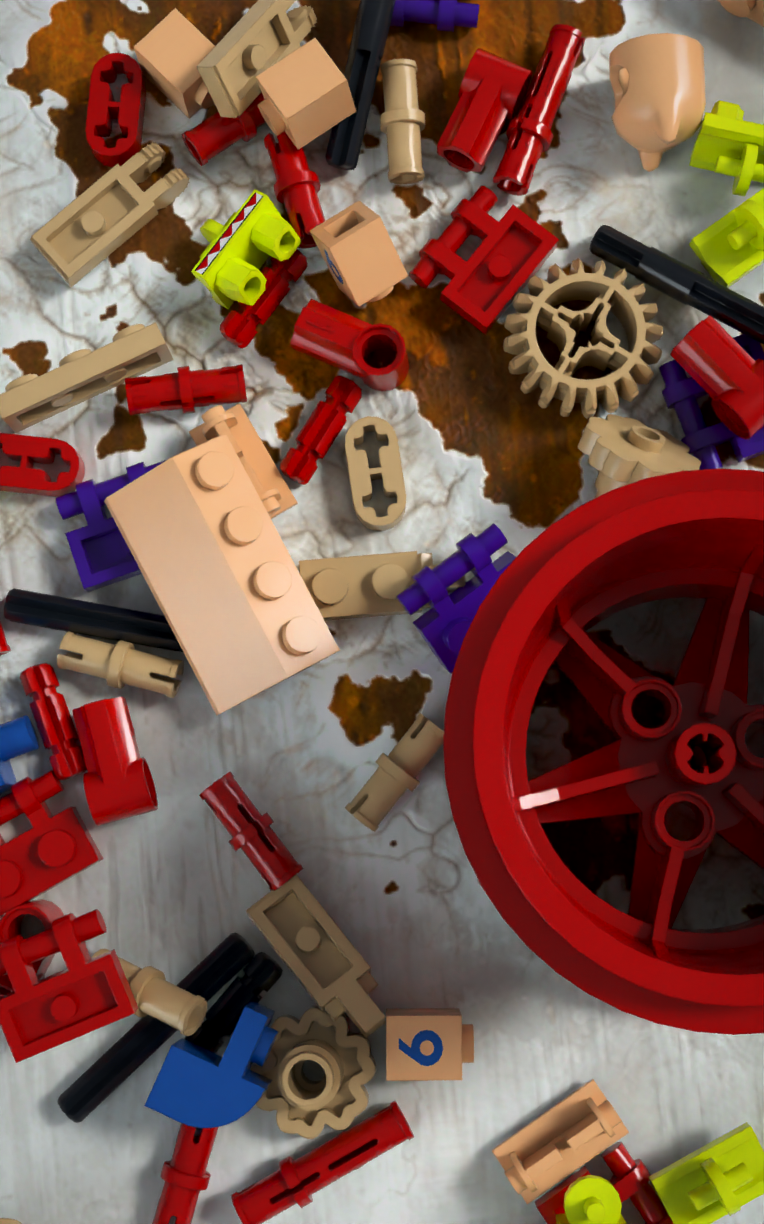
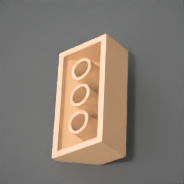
M226 433L169 458L104 500L216 715L233 708L340 651Z

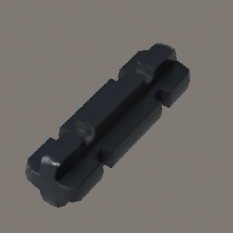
M257 953L243 969L245 975L242 978L236 977L206 1012L204 1023L202 1022L195 1033L186 1036L184 1039L216 1053L224 1043L222 1038L224 1036L230 1037L234 1032L244 1007L252 1001L259 1003L263 998L260 993L263 990L268 992L281 977L283 970L279 964L266 953Z

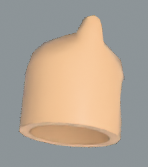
M660 33L629 39L612 50L609 54V76L614 91L615 111L611 119L616 133L638 150L643 169L650 172L658 168L663 152L691 138L702 124L706 105L704 48L698 40L689 36Z

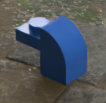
M254 1001L247 1004L243 1009L223 1057L183 1038L172 1044L144 1106L182 1124L197 1128L224 1126L244 1116L264 1095L272 1082L271 1079L250 1070L252 1063L263 1067L273 1047L278 1031L270 1028L269 1025L275 1011Z

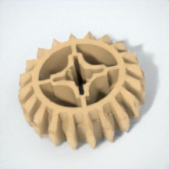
M577 258L572 261L569 275L567 276L556 263L548 269V282L534 275L528 283L530 295L517 293L513 301V307L518 313L508 314L504 327L513 334L504 339L503 350L517 355L509 362V372L517 375L529 373L522 381L520 389L524 394H527L540 387L543 390L538 402L541 408H547L553 397L562 400L560 415L563 417L570 415L574 403L581 404L582 414L588 419L594 416L597 401L610 414L619 407L618 395L624 400L632 402L639 394L636 383L649 384L654 375L649 365L658 363L662 355V350L652 343L660 340L662 337L663 326L649 323L658 311L657 303L639 305L638 302L646 290L644 283L634 285L629 290L623 286L627 278L625 268L617 271L613 279L604 276L606 264L603 259L596 262L592 273H585L582 261ZM572 300L593 302L588 308L581 311H572L562 305L558 309L554 308L558 304ZM610 311L619 319L626 332L628 351L619 346L621 340L613 336L606 326V318ZM596 321L591 332L592 338L588 341L587 346H580L575 355L570 358L575 344L573 342L575 336H578L579 331L586 332L591 322ZM536 325L548 332L546 338L555 343L560 351V358L555 368L548 363L539 349L536 339ZM584 366H593L602 371L610 368L615 371L597 379L572 378V375Z

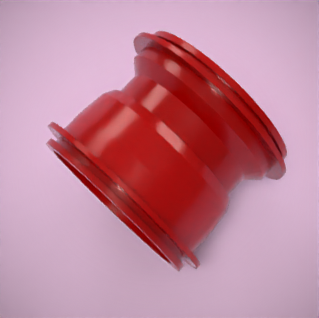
M703 469L680 471L646 478L613 489L577 507L550 525L512 561L499 576L479 606L463 639L452 672L445 707L443 738L446 786L453 819L463 849L489 899L501 917L525 945L556 973L587 994L623 1012L670 1027L694 1032L731 1035L764 1033V914L739 924L720 928L692 930L672 928L703 856L711 845L715 834L764 870V758L753 755L745 744V733L749 725L752 723L764 725V705H747L749 611L751 610L764 616V472L755 470ZM667 598H706L672 685L662 678L651 675L586 632L603 619L641 603ZM554 663H556L615 736L617 741L528 781L526 743L531 710L544 678ZM640 695H650L661 702L664 707L665 717L659 728H645L636 722L631 710L634 698ZM688 743H691L692 747L698 746L702 749L707 760L706 766L696 770L690 767L688 761L692 758L693 751L687 745ZM674 803H682L689 806L697 819V828L694 834L685 841L673 838L667 832L664 825L666 811ZM639 813L628 914L617 910L596 896L576 878L550 844L541 824Z

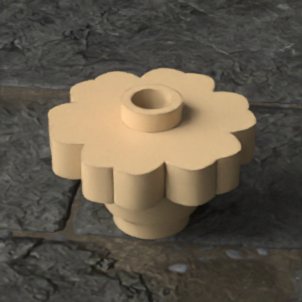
M608 414L606 419L590 417L578 444V449L589 455L588 463L599 470L595 480V487L598 490L595 498L613 489L646 478L680 471L699 470L701 465L700 460L688 454L689 447L668 432L652 429L633 418H623L613 414Z
M312 1006L307 1009L300 1020L292 1015L283 1014L270 1027L277 1030L278 1034L263 1067L255 1064L251 1068L252 1071L272 1080L264 1095L256 1103L257 1107L266 1111L277 1110V1125L284 1133H297L304 1138L314 1139L321 1133L325 1124L336 1130H345L353 1122L355 1116L366 1109L369 1102V1094L364 1084L373 1078L377 1066L371 1054L370 1040L361 1033L348 1034L349 1022L345 1014L336 1021H333L325 1010L322 1012L318 1006ZM312 1060L320 1064L325 1071L324 1078L319 1081L309 1080L303 1072L305 1061Z

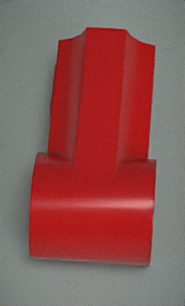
M478 48L463 77L458 94L460 99L437 144V154L454 168L466 173L469 171L481 173L506 120L511 121L517 113L528 88L532 71Z
M313 299L302 308L294 325V332L290 342L292 349L361 378L364 384L373 390H393L405 380L409 370V361L404 339L395 328L381 323L369 324ZM387 348L396 353L395 360L385 368H374L366 363L370 353L376 349Z
M710 315L690 330L673 348L670 355L712 398V407L723 424L734 434L747 440L764 426V360H754Z
M122 696L103 699L73 709L72 712L87 768V773L83 775L84 790L95 824L100 826L157 810L158 800L154 781L146 759L144 757L140 758L126 699Z

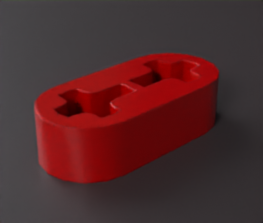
M111 53L100 58L93 67L90 79L85 129L86 139L96 160L109 167H114L117 163L119 166H122L140 151L142 144L147 92L146 82L137 61L123 53ZM117 74H126L129 83L122 85L120 102H115L109 84L115 83ZM113 119H118L124 138L117 139L116 147L108 148L102 137L110 136Z
M0 433V448H2L3 453L14 461H21L20 467H0V491L58 497L74 492L76 484L82 483L85 475L84 462L78 452L67 442L53 438ZM61 454V459L71 466L69 472L58 474L57 482H52L51 477L45 471L33 469L34 463L52 464L55 460V455Z

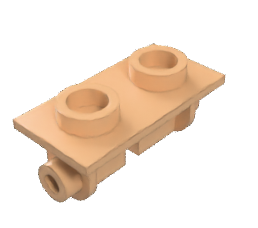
M240 403L226 411L222 405L209 409L201 416L204 423L189 431L196 446L226 433L271 519L298 504Z
M592 1079L492 1149V1152L505 1170L504 1173L515 1191L521 1194L525 1202L529 1204L624 1137L629 1131L594 1079Z

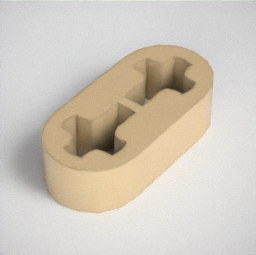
M367 416L354 422L345 435V452L352 500L357 519L365 527L376 531H385L393 528L402 520L406 509V491L398 438L394 428L386 420ZM375 432L378 441H387L388 446L379 448L380 467L369 469L365 450H355V445H360L364 442V433ZM382 479L385 496L396 498L397 503L388 506L386 516L376 517L374 508H364L363 502L372 499L371 480Z

